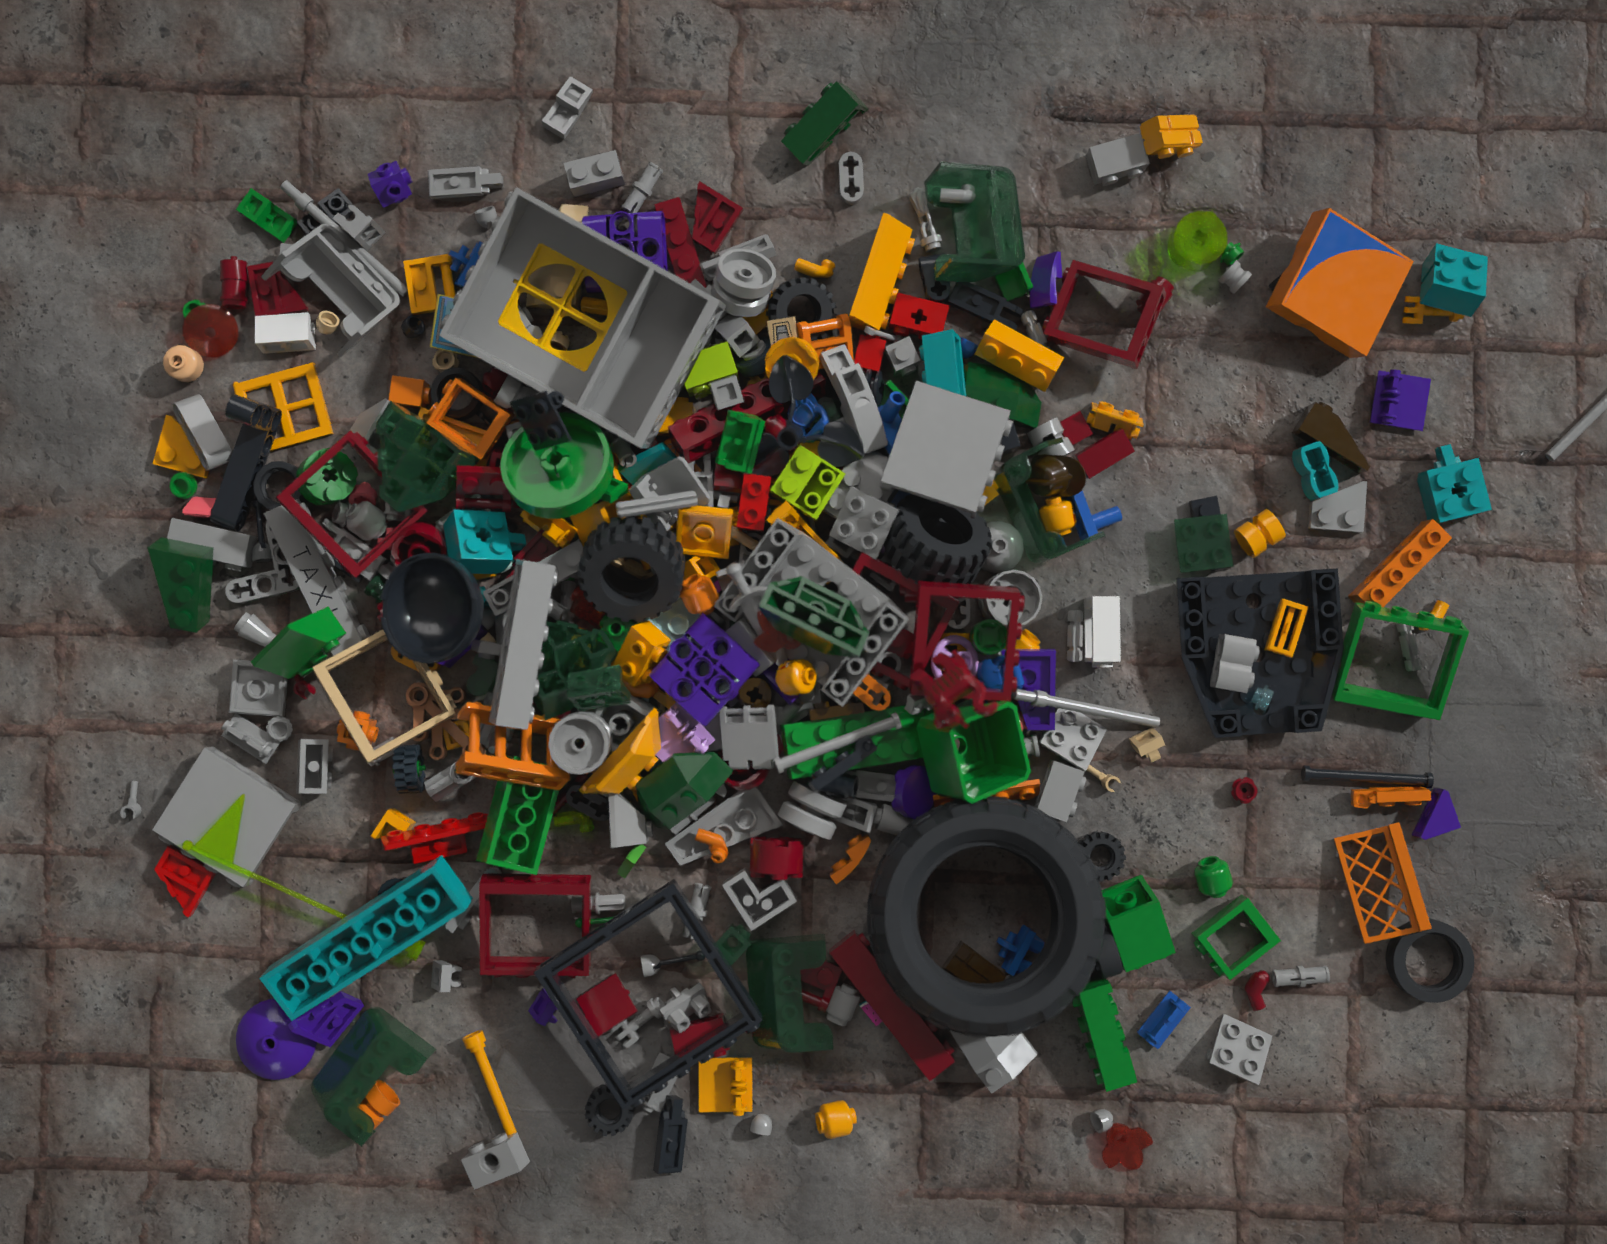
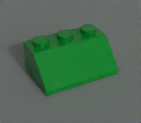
M323 608L288 624L251 661V664L254 667L288 679L298 674L303 677L313 671V665L322 662L328 657L326 653L333 651L340 645L339 640L346 632L330 608Z

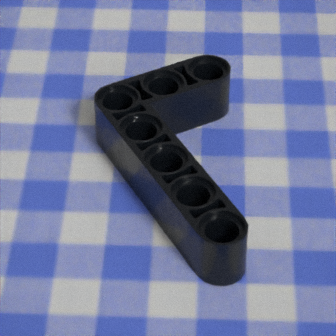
M233 395L226 405L225 416L228 419L242 423V427L215 500L210 521L216 525L239 532L244 526L255 495L253 482L256 473L266 464L281 422L282 411L253 399Z

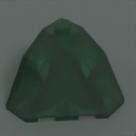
M393 401L388 403L376 422V434L380 435L381 449L377 450L378 470L382 471L383 484L379 486L380 497L398 512L443 499L456 489L457 465L476 466L480 460L428 425L426 420Z
M559 620L556 623L546 621L548 636L546 641L542 643L541 653L544 656L541 669H538L536 678L539 681V689L537 695L533 696L534 703L545 720L570 711L595 689L616 653L615 647L604 631L594 628L592 631L579 629L577 624Z

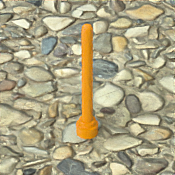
M483 1030L472 1032L462 1038L466 1049L470 1050V1053L475 1055L507 1136L516 1133L512 1118L484 1050L486 1038Z

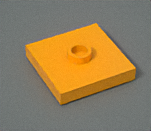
M706 506L678 509L676 542L681 543L683 554L728 559L733 509Z

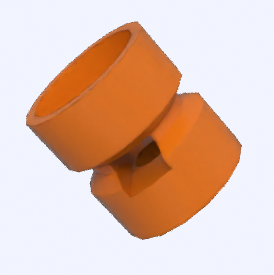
M376 1079L364 1091L365 1096L360 1095L348 1107V1112L354 1122L367 1132H372L383 1122V1115L389 1116L400 1105V1099L395 1091L379 1079Z

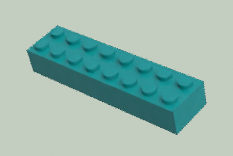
M441 855L271 964L259 979L290 1020L293 1021L466 911L473 897Z

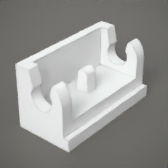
M306 312L255 316V344L263 354L316 350L314 323H311L310 314Z

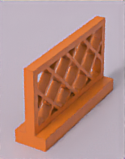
M1400 822L1334 838L1364 944L1432 929ZM1383 833L1386 846L1382 852L1367 845L1371 836ZM1367 837L1364 843L1358 840L1360 838ZM1352 840L1362 846L1355 859L1344 853L1342 842ZM1364 848L1379 856L1372 869L1357 861ZM1387 849L1389 851L1390 858L1384 855ZM1382 858L1393 864L1394 872L1389 879L1375 871ZM1346 859L1352 862L1349 868ZM1355 864L1370 872L1362 885L1351 878L1350 872ZM1372 874L1387 882L1380 895L1365 887ZM1395 875H1396L1398 884H1396L1395 882L1392 881L1393 878L1395 877ZM1390 884L1401 891L1402 898L1398 905L1383 898ZM1354 885L1360 888L1357 895L1354 889ZM1362 891L1377 898L1370 912L1359 906L1358 898ZM1380 901L1395 909L1388 922L1373 914ZM1403 901L1405 904L1406 911L1400 908ZM1361 911L1368 915L1365 921L1363 919ZM1399 911L1408 916L1411 928L1400 930L1390 923ZM1370 917L1385 925L1380 935L1368 937L1366 924ZM1388 927L1394 930V932L1385 933Z

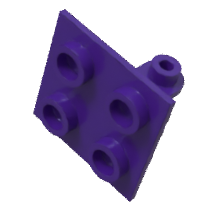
M1391 369L1390 372L1378 370L1370 423L1423 431L1431 379L1401 374V371Z

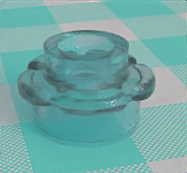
M1267 685L1263 689L1258 687L1251 701L1256 704L1255 709L1260 708L1266 711L1274 691L1268 689Z

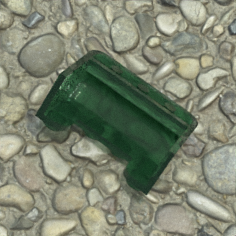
M939 162L924 182L927 200L933 206L952 209L957 255L942 254L935 260V280L977 282L1019 267L1025 259V249L1016 178L1013 172L1002 166ZM964 184H971L975 188L974 193L976 197L971 203L940 202L941 188L961 189V186Z
M825 934L755 939L747 946L746 964L749 995L762 1013L760 1027L752 1032L753 1041L759 1047L790 1053L834 1050L833 1035L830 1027L822 1022L804 1023L800 970L818 968L825 962Z
M371 1007L360 1016L316 1075L311 1084V1091L326 1120L362 1147L376 1131L374 1130L372 1118L358 1108V1106L387 1067L391 1065L404 1075H413L421 1069L437 1049L384 1009Z

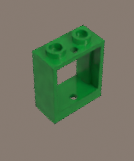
M1243 895L1237 897L1191 933L1196 939L1193 942L1196 949L1203 956L1207 954L1213 961L1209 964L1213 971L1219 977L1223 975L1229 980L1233 979L1281 941L1249 898ZM1242 912L1263 941L1228 967L1207 938Z

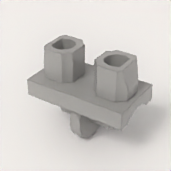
M700 982L690 989L685 988L681 992L673 987L669 990L672 998L667 1000L665 1006L659 1009L665 1026L668 1029L673 1027L679 1033L689 1028L690 1021L688 1017L693 1013H696L699 1018H704L711 1013L705 989Z

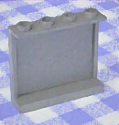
M916 381L881 479V489L891 492L892 488L917 495L971 513V518L975 519L977 511L983 512L987 496L983 495L985 487L992 486L996 471L991 470L994 461L1000 462L1005 446L1000 445L1002 437L1009 436L1013 421L1009 420L1010 410Z
M205 747L152 830L159 834L158 838L161 841L170 845L174 843L182 849V854L191 859H199L204 862L203 866L207 870L223 874L227 877L226 881L240 888L241 886L245 887L252 884L253 880L251 878L291 814L299 810L302 802L217 748Z

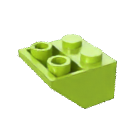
M728 341L701 350L685 382L690 398L695 396L696 399H701L711 394L709 383L732 375H736L737 380L740 381Z
M799 445L771 488L769 495L782 503L787 501L795 511L817 520L845 476V473Z

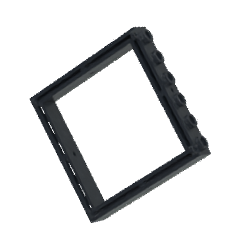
M675 878L544 961L534 971L539 982L623 1110L629 1106L631 1108L637 1107L646 1099L645 1096L652 1091L654 1093L662 1091L668 1086L669 1080L676 1076L678 1079L682 1078L691 1071V1066L697 1062L701 1064L707 1062L715 1055L713 1052L721 1047L724 1049L729 1048L737 1041L736 1037L744 1032L746 1034L754 1032L760 1027V1022L762 1021V1013ZM670 901L741 1013L629 1084L557 973Z

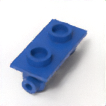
M1169 990L1137 1033L1153 1047L1159 1049L1191 1007Z

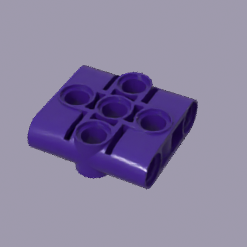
M619 211L608 215L583 216L582 224L623 247L630 246L632 252L668 271L666 228L663 211L638 213ZM625 219L629 220L628 229L620 232L618 229L619 223ZM652 244L656 245V254L652 257H647V247ZM591 276L585 277V286L588 294L603 293L601 287Z
M702 613L681 638L672 642L669 652L650 672L649 676L692 717L706 727L725 704L738 695L740 687L760 666V663L712 619ZM691 636V637H692L696 642H698L703 648L701 649V648H700L695 642H693L689 637ZM726 642L728 650L724 655L719 656L717 648L721 643ZM688 645L690 653L686 658L682 659L680 650L683 646ZM671 658H672L676 663H678L684 670H682L678 665H676V664L671 660ZM708 663L710 667L709 672L706 676L702 677L699 669L702 664ZM725 669H727L731 674H733L739 681L737 682L727 671H725ZM727 680L729 690L726 694L721 695L719 685ZM689 683L691 685V693L687 697H683L681 693L682 687ZM706 690H707L712 696H714L720 703H718L715 699H713V698L706 692Z

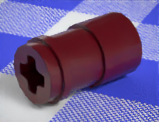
M236 256L220 260L221 307L227 309H245L248 302L246 297L248 262L238 260Z

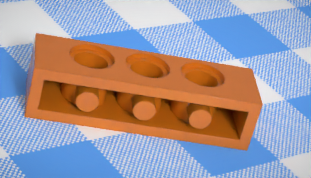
M1434 519L1422 521L1348 597L1354 603L1365 604V601H1372L1384 607L1452 537Z

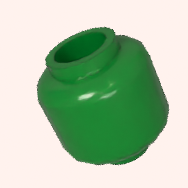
M1217 856L1205 857L1198 862L1194 874L1199 891L1212 898L1225 896L1226 892L1233 885L1227 862L1219 859Z

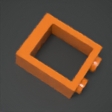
M455 378L454 381L449 380L442 390L444 397L440 403L435 402L427 414L430 417L427 424L479 459H487L505 431V426L509 425L515 414L493 403L494 400L462 378ZM462 389L498 413L478 445L442 422Z

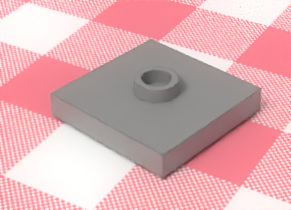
M233 659L229 713L285 716L288 678L254 667L250 660Z

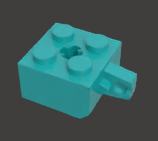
M1451 444L1435 448L1437 462H1434V469L1418 473L1417 476L1427 520L1434 519L1437 523L1492 510L1479 458L1461 462L1459 456H1454ZM1451 489H1454L1456 494H1452Z
M453 510L443 524L448 556L463 564L472 574H497L504 572L513 561L512 552L521 551L526 546L525 534L509 532L505 512Z

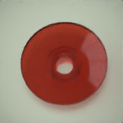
M203 304L197 306L188 313L184 320V339L191 349L197 351L202 356L210 358L223 356L233 349L238 340L239 329L234 316L227 309L219 305ZM206 328H213L215 335L213 337L207 336L205 334Z

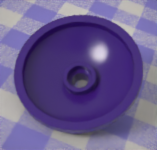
M274 998L256 1004L245 1013L237 1028L236 1047L241 1061L251 1072L262 1078L279 1080L289 1078L305 1068L315 1053L317 1042L291 1032L288 1027L291 1020ZM269 1038L274 1040V1047L268 1045L267 1040Z

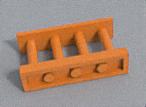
M466 702L457 714V719L469 721L468 752L465 751L456 762L455 773L560 790L569 781L570 773L557 766L551 758L548 747L550 733L555 724L561 720L556 716L534 715L533 721L529 723L527 730L496 726L490 723L491 706L483 705L480 702ZM480 723L495 726V756L484 755L480 752ZM506 728L521 730V761L506 757ZM532 733L546 735V765L536 764L532 761Z

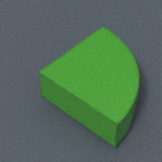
M642 844L635 845L618 869L617 874L626 878L646 847Z

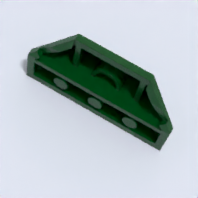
M968 362L963 366L966 397L1010 410L1009 420H1013L1014 426L1031 429L1038 427L1042 402L1029 383L997 366Z
M803 576L770 582L758 606V609L775 630L823 654L858 658L869 635V631L866 626L864 627L857 610L850 600Z
M706 752V754L674 753L637 782L636 790L639 809L649 820H652L655 826L670 830L707 803L732 774L733 770L715 752Z

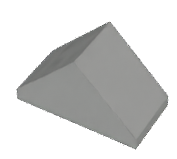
M835 797L847 806L841 818L830 816L829 818L865 832H870L877 805L858 798L853 800Z

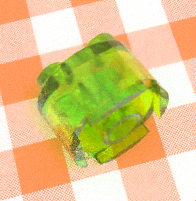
M1212 211L1189 213L1178 222L1170 234L1167 244L1170 258L1176 265L1189 269V271L1204 270L1213 264L1227 247V231L1223 222ZM1193 239L1200 240L1201 244L1199 242L1195 243Z

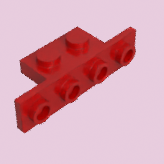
M476 812L468 815L467 818L458 820L456 818H448L441 821L440 824L431 826L429 824H421L408 831L393 830L385 836H380L384 850L410 845L414 864L434 860L441 855L448 857L466 853L465 833L485 829L488 814Z

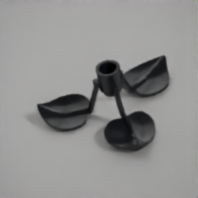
M783 355L776 361L769 378L770 393L775 401L779 403L791 401L788 418L785 422L786 426L778 433L777 440L770 433H762L752 474L762 476L779 474L790 460L787 450L794 449L800 442L806 443L812 440H821L817 448L820 458L834 467L846 466L863 459L865 456L863 442L854 428L847 423L841 421L829 422L824 427L823 435L816 434L811 436H803L800 426L792 423L796 400L807 398L813 389L814 383L810 371L803 364L788 355Z

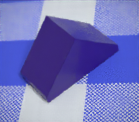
M1434 787L1431 793V801H1427L1411 834L1412 836L1427 840L1461 828L1449 791Z

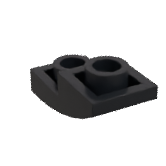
M339 188L318 202V208L338 226L340 225L333 219L337 213L343 215L346 220L354 213L348 207V205L353 204ZM310 214L297 221L298 227L305 235L321 225Z

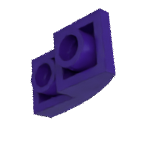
M1056 251L1037 257L1031 277L1033 288L1030 291V308L1039 309L1057 304L1056 280L1062 279L1061 252Z

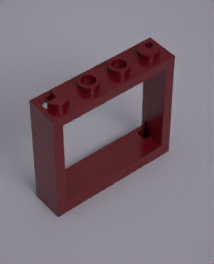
M350 430L276 496L275 499L353 578H356L394 542L403 528L415 523L427 512V509L424 507L426 503L416 492L411 494L406 489L405 485L407 482L397 472L392 474L385 467L388 462L378 452L373 454L366 447L369 444L368 441L358 432L354 434ZM347 444L412 510L409 515L357 563L291 496Z
M863 552L861 553L853 568V571L858 575L866 566L917 593L918 585L911 578H905L901 573L902 571L896 570L893 566L879 559H874ZM930 595V600L946 608V611L926 647L925 667L959 604V601L950 596ZM877 661L870 670V673L880 678L886 675L894 679L892 684L906 691L910 687V677L880 661Z
M918 581L910 675L919 668L923 671L925 668L930 595L1010 600L1002 689L985 688L984 700L1011 701V693H1016L1017 677H1013L1014 666L1019 664V650H1015L1016 639H1021L1022 623H1018L1019 612L1024 610V596H1020L1021 592L1017 587ZM910 677L909 689L911 695L925 696L924 690L919 691L912 683L913 680ZM972 691L963 698L973 699L975 691Z
M482 874L479 883L480 975H494V978L503 975H514L517 978L536 976L534 974L536 967L551 958L491 956V894L582 895V937L591 932V875ZM591 952L558 972V976H569L576 979V976H589Z

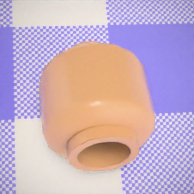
M177 345L171 347L163 357V366L167 374L181 382L194 381L203 372L204 363L202 357L197 351L187 346Z

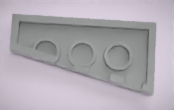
M755 787L751 790L737 791L671 838L665 845L679 865H683L711 854L707 844L695 841L699 828L721 835L726 846L729 847L748 838L760 835L763 832L780 827L783 823L759 789Z

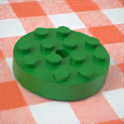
M558 412L572 439L569 442L535 451L523 427H520L509 439L503 450L501 458L503 481L517 505L532 515L548 519H558L579 514L595 504L606 492L611 482L614 460L607 439L594 422L578 414Z

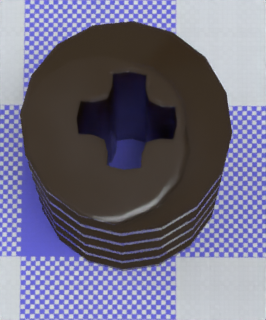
M752 675L740 687L737 697L742 707L750 705L751 708H766L771 701L772 692L770 685L762 677ZM754 687H757L762 696H756L755 700L750 698L751 694L747 693V691H752Z

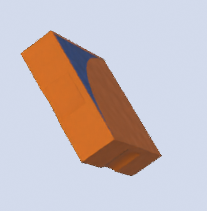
M1331 208L1315 211L1312 213L1296 245L1294 256L1289 266L1282 273L1266 308L1294 325L1311 331L1322 342L1349 358L1365 357L1368 355L1414 261Z

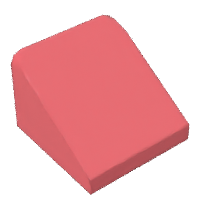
M193 497L183 508L182 513L191 517L210 518L216 498Z

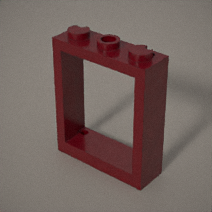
M1072 260L1070 268L1066 267L1062 276L1063 286L1060 292L1057 291V304L1052 305L1054 308L1051 316H1047L1043 324L1042 331H1044L1047 341L1138 369L1166 298L1164 286ZM1079 275L1149 295L1127 351L1058 330Z

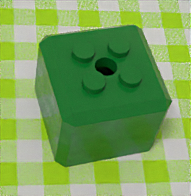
M973 699L955 704L954 706L960 710L967 722V728L958 724L952 728L944 727L938 729L933 723L934 713L920 718L917 724V731L933 793L963 802L975 803L1028 779L1031 773L1017 706L1011 702L983 700L984 706L993 702L998 703L997 711L989 716H980L974 712L972 706ZM956 739H958L960 742V747L958 748V751L955 742Z

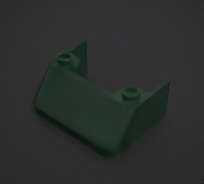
M1062 437L1045 441L1010 458L996 469L994 477L1014 527L1019 531L1023 539V547L1032 562L1037 564L1045 563L1105 536L1104 531L1070 546H1066L1063 537L1055 531L1046 532L1027 483H1024L1031 475V465L1028 459L1063 443Z

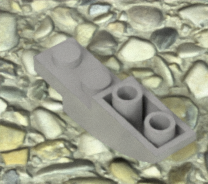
M845 344L822 352L819 359L842 403L840 410L847 424L854 428L862 440L865 454L886 447L888 443L883 423L860 364L854 363Z
M577 540L538 563L555 566L557 585L578 572L583 545L580 540ZM514 575L482 592L495 616L508 610Z

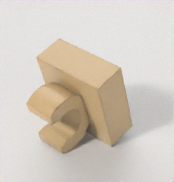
M1153 727L1129 738L1132 747L1141 757L1144 755L1149 757L1151 763L1161 758L1158 748L1165 746L1162 736Z

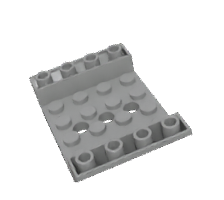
M779 518L775 520L741 567L742 575L749 588L767 587L770 582L803 576L823 587L829 581L835 582L838 586L837 594L853 603L864 627L866 626L869 631V635L858 658L823 654L777 631L787 658L790 660H808L816 671V681L823 685L821 691L842 707L909 620L886 595L808 535ZM732 580L714 607L733 622L745 618L752 627L740 605L735 610V613L729 611L731 601L740 593Z

